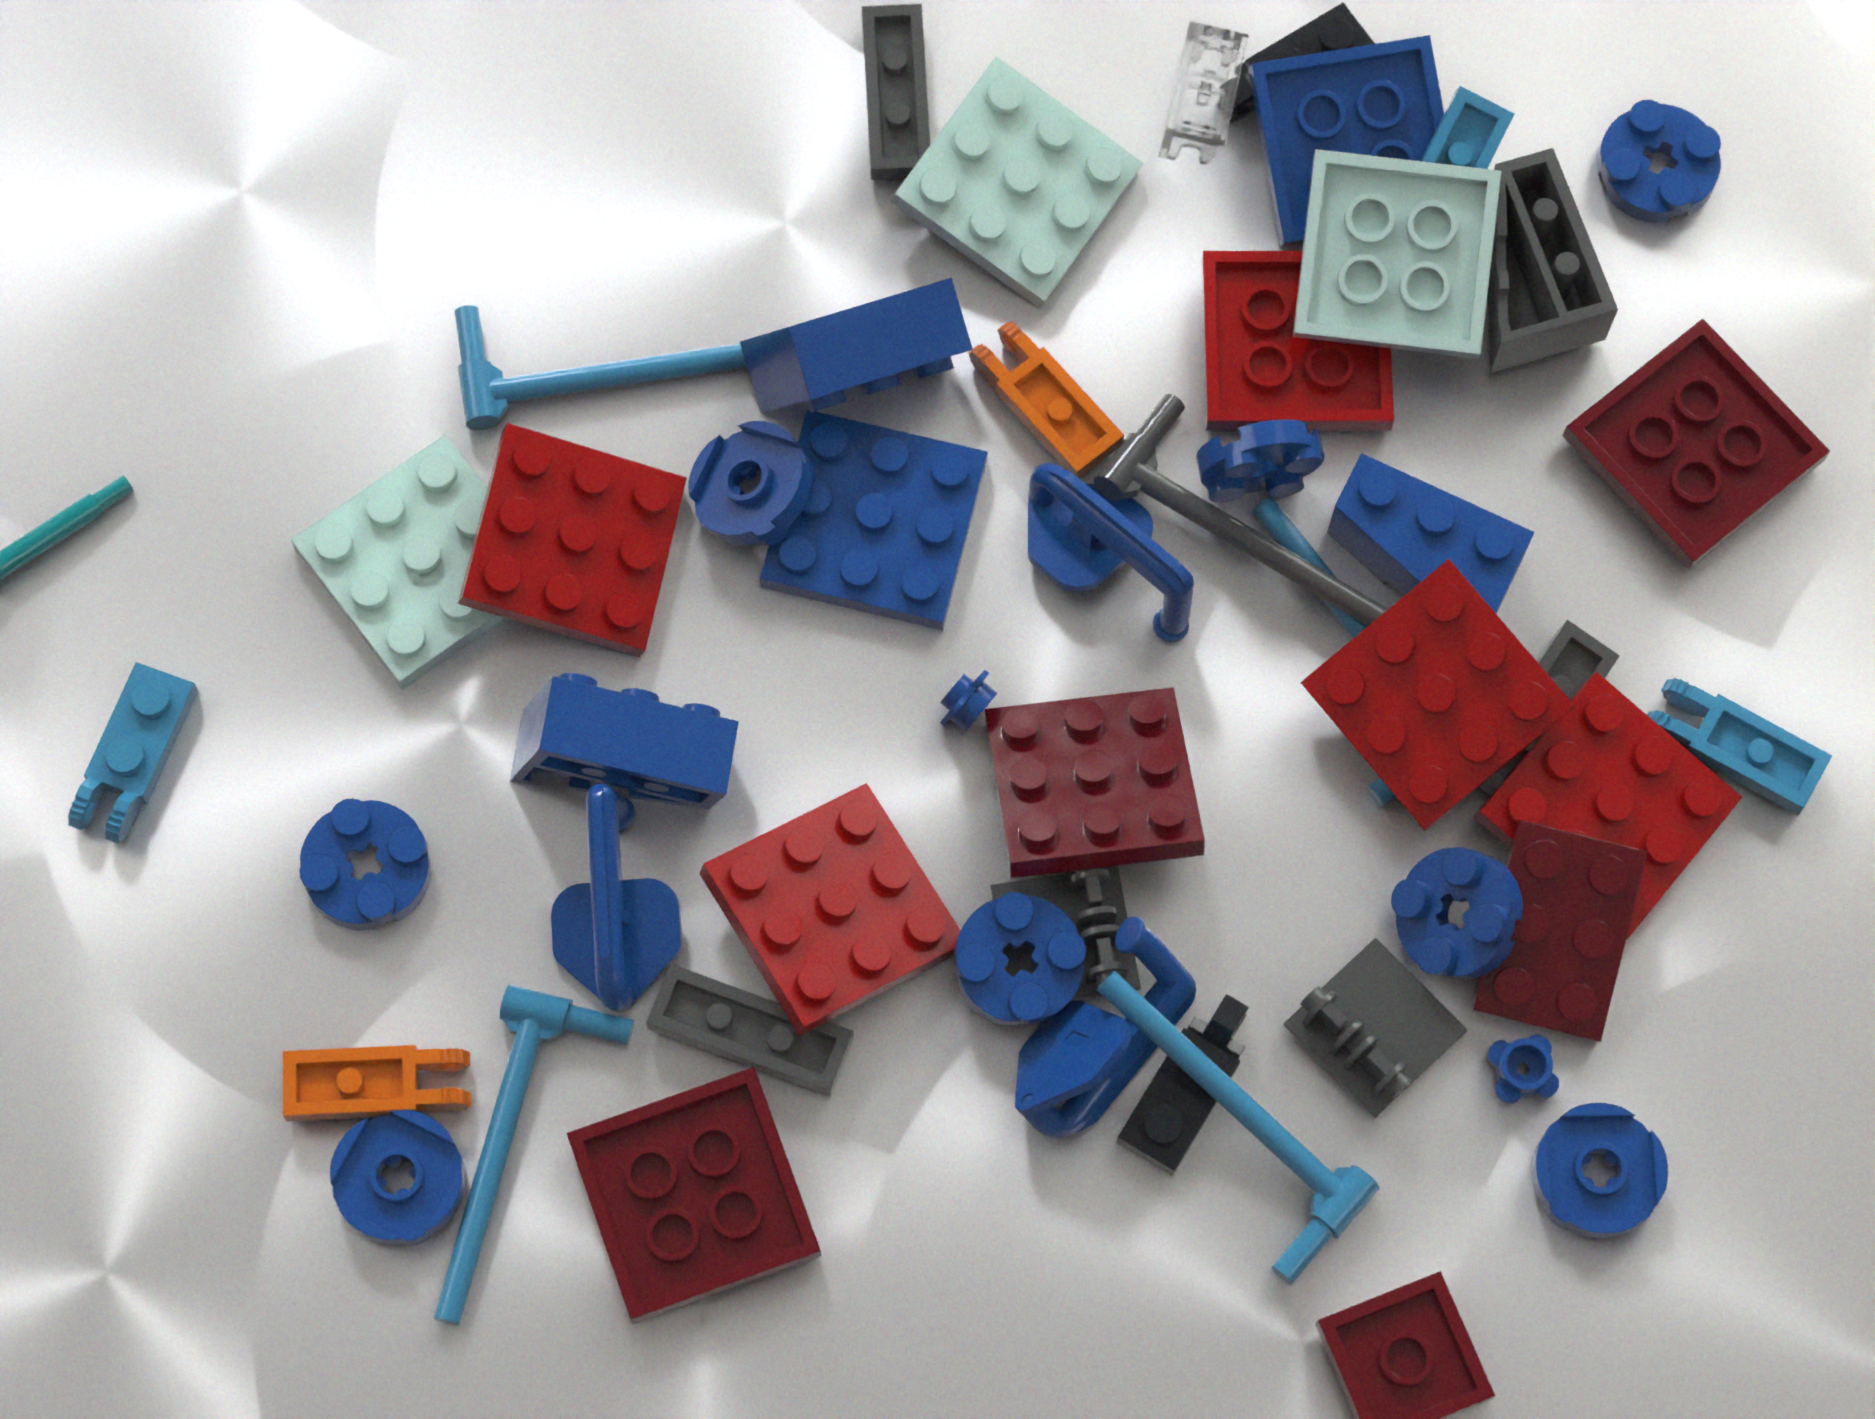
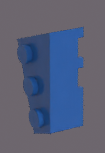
M1363 453L1360 454L1335 504L1327 531L1336 542L1384 585L1388 582L1403 596L1446 560L1450 559L1496 614L1534 535V531Z
M564 673L559 677L552 676L523 709L510 776L511 782L529 784L531 773L535 772L570 777L569 790L588 792L591 781L628 789V796L631 799L708 810L727 794L739 721L720 717V711L712 706L689 703L683 705V707L659 702V696L647 690L627 688L617 692L597 687L598 682L592 677L577 673Z

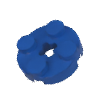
M1650 99L1641 100L1635 103L1630 111L1616 118L1607 129L1597 154L1596 166L1598 175L1601 171L1602 180L1607 186L1606 195L1612 204L1623 213L1645 222H1668L1671 216H1680L1688 212V216L1698 211L1711 196L1721 170L1719 154L1721 140L1715 129L1707 126L1691 112L1677 106L1660 104ZM1656 152L1666 155L1669 158L1668 161L1674 165V170L1664 167L1659 174L1649 170L1651 160L1645 157V155L1649 153L1655 154Z
M1270 420L1238 428L1240 440L1222 447L1219 435L1205 443L1196 454L1201 483L1207 489L1208 499L1215 503L1233 501L1246 493L1267 490L1268 496L1273 498L1294 495L1304 489L1303 477L1319 468L1325 458L1320 432L1315 427L1312 433L1308 434L1306 422L1299 420Z
M749 421L737 425L742 430L741 432L732 434L726 440L718 435L703 448L689 476V497L695 502L696 516L700 523L718 539L733 545L744 546L760 542L762 545L771 546L778 544L786 537L790 525L804 509L811 492L816 470L814 463L806 455L800 444L784 428L770 422ZM757 472H761L759 485L752 492L746 494L739 487L743 479L752 480Z
M354 798L340 801L333 807L331 812L323 815L314 824L305 838L300 854V879L316 909L329 921L351 930L375 929V925H383L393 919L397 922L405 918L420 904L431 880L432 871L428 844L416 822L403 810L381 801H360ZM367 850L377 852L375 859L383 866L378 875L367 872L362 880L352 877L355 868L350 862L356 854L363 855Z
M1463 847L1440 849L1421 859L1411 869L1407 878L1395 886L1391 896V905L1396 913V927L1401 944L1409 957L1428 974L1472 979L1491 972L1509 956L1516 942L1510 940L1515 929V920L1522 921V896L1517 881L1510 870L1493 857L1486 856L1477 850ZM1454 900L1459 902L1468 901L1470 908L1462 915L1465 925L1461 929L1456 924L1449 923L1448 911Z
M1010 892L980 906L963 925L954 945V970L958 978L957 984L961 995L969 1006L991 1022L1005 1026L1040 1023L1053 1018L1061 1012L1077 992L1083 978L1086 946L1084 940L1078 934L1075 924L1059 907L1037 896ZM1025 945L1033 952L1030 960L1036 965V969L1032 974L1021 970L1015 976H1012L1005 970L1009 959L1002 953V950L1007 946L1018 949Z
M1588 1103L1574 1107L1551 1124L1537 1145L1532 1160L1534 1189L1539 1201L1545 1207L1546 1215L1550 1221L1558 1227L1568 1228L1578 1235L1602 1239L1621 1236L1645 1222L1664 1195L1668 1182L1666 1153L1661 1141L1653 1130L1649 1133L1641 1122L1633 1118L1635 1114L1623 1107L1608 1103ZM1593 1154L1603 1155L1605 1165L1616 1167L1617 1177L1609 1178L1606 1181L1605 1187L1595 1186L1593 1180L1585 1177L1582 1167L1588 1166L1591 1163Z
M413 1110L390 1111L391 1114L379 1115L371 1120L366 1118L347 1131L334 1151L330 1165L333 1198L345 1221L365 1238L386 1245H419L426 1241L431 1234L443 1228L458 1209L465 1188L464 1161L449 1132L439 1122L423 1113ZM402 1161L412 1164L409 1175L415 1180L413 1185L408 1190L400 1188L396 1194L386 1192L388 1183L380 1176L385 1166L396 1169Z

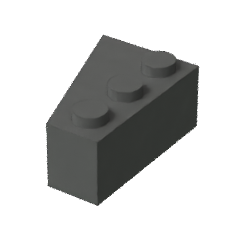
M1553 148L1495 164L1494 170L1501 171L1488 285L1490 373L1603 341L1606 339L1618 311Z

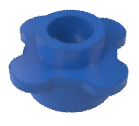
M984 669L974 681L965 673L940 701L949 710L939 722L941 725L945 726L951 720L964 732L972 725L997 695V692L984 682L989 672Z
M1531 1035L1529 1038L1518 1039L1510 1044L1504 1040H1498L1491 1045L1487 1053V1059L1496 1069L1498 1083L1495 1086L1494 1092L1500 1101L1506 1104H1514L1520 1097L1537 1095L1540 1098L1547 1099L1556 1093L1559 1087V1079L1552 1073L1553 1061L1550 1054L1552 1046L1545 1037ZM1519 1064L1527 1065L1529 1073L1521 1075L1517 1071V1066Z

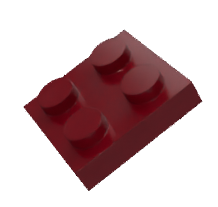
M1441 1271L1321 1318L1315 1324L1355 1419H1446L1486 1403L1495 1397Z

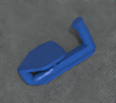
M1044 463L1035 467L1031 473L1028 488V559L1031 564L1060 588L1072 592H1085L1098 587L1127 563L1164 594L1163 608L1157 611L1152 622L1156 635L1167 642L1182 640L1189 629L1188 621L1194 588L1193 576L1177 559L1151 539L1153 520L1149 512L1132 497L1124 498L1120 501L1106 498L1096 489L1094 484H1085L1073 473L1057 464Z
M596 784L588 790L586 795L590 883L572 885L563 890L554 901L551 911L553 955L556 961L599 998L605 1007L615 1012H626L635 1005L680 953L682 948L681 909L676 893L662 881L651 878L622 880L619 831L625 830L634 821L635 808L629 799L623 797L606 784Z
M1130 917L1117 930L1115 936L1116 948L1123 954L1132 953L1155 977L1157 981L1144 998L1175 1026L1195 999V981L1166 945L1145 927L1143 920L1139 917ZM1071 1001L1056 1016L1043 1021L1022 1046L1018 1058L1015 1108L1035 1130L1046 1137L1064 1138L1078 1133L1098 1121L1158 1046L1129 1019L1126 1018L1124 1020L1118 1015L1082 1001ZM1066 1100L1059 1110L1054 1107V1105Z

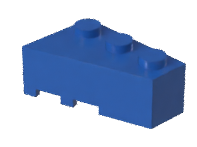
M952 278L740 341L761 413L808 401L811 412L819 411L847 402L844 393L845 389L862 384L865 395L901 385L898 376L899 372L916 368L919 379L953 369L954 365L951 356L973 350Z

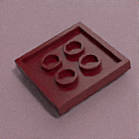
M1703 318L1568 424L1562 435L1688 570L1825 461L1830 453V450Z
M1174 687L985 709V727L1010 878L1204 855L1205 838Z
M755 1067L566 1133L632 1324L821 1256L819 1244Z

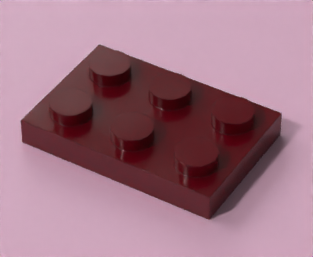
M1518 820L1506 867L1513 874L1521 892L1523 901L1522 921L1515 920V929L1510 940L1516 942L1509 956L1497 968L1478 978L1471 1009L1601 1042L1648 851Z

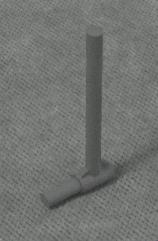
M1165 394L1136 433L1127 435L1094 478L1096 489L1106 498L1120 501L1124 498L1137 497L1141 491L1367 626L1388 610V608L1156 471L1158 463L1155 447L1185 409L1183 402L1173 394Z

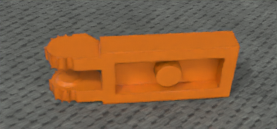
M1012 321L1007 322L997 331L1003 346L1012 353V356L1020 365L1010 372L994 353L982 343L967 352L971 360L970 362L978 373L983 376L984 380L996 389L995 393L1062 467L1078 478H1081L1117 450L1124 441V434L1044 347L1039 349L1021 331L1016 323Z
M415 1045L283 1051V1117L288 1122L371 1118L391 1114L390 1111L413 1110L417 1112L420 1110L433 1113L467 1110L468 1107H471V1092L456 1087L419 1090L418 1070L432 1073H453L466 1070L470 1066V1052L457 1048L417 1049Z

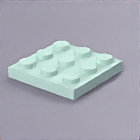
M995 57L895 192L890 202L1040 309L1144 163L998 57Z
M1315 149L1292 337L1478 358L1481 355L1501 171Z
M446 434L291 539L294 549L402 690L505 619L501 616L458 604L487 486Z

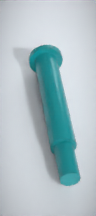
M122 475L93 495L88 493L0 550V581L103 515V510L134 491L126 477Z

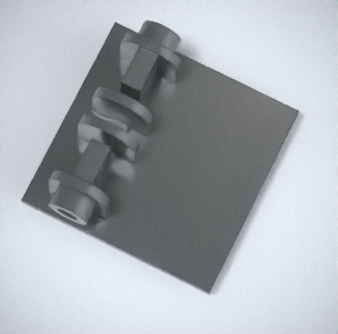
M1118 866L1076 870V872L990 886L993 900L1010 892L1037 896L1059 907L1075 924L1078 934L1084 940L1086 956L1084 958L1083 978L1071 1001L1103 996L1096 989L1114 970L1136 991L1141 990L1135 955L1132 953L1123 954L1117 950L1115 945L1117 930L1128 919ZM1022 945L1018 949L1007 946L1002 950V953L1009 959L1005 967L1008 974L1015 976L1021 970H1025L1030 974L1035 971L1036 965L1030 960L1033 952L1027 946Z
M1377 938L1373 939L1322 988L1317 986L1302 1000L1300 1003L1301 1007L1283 1023L1292 1035L1374 1118L1383 1112L1468 1031Z

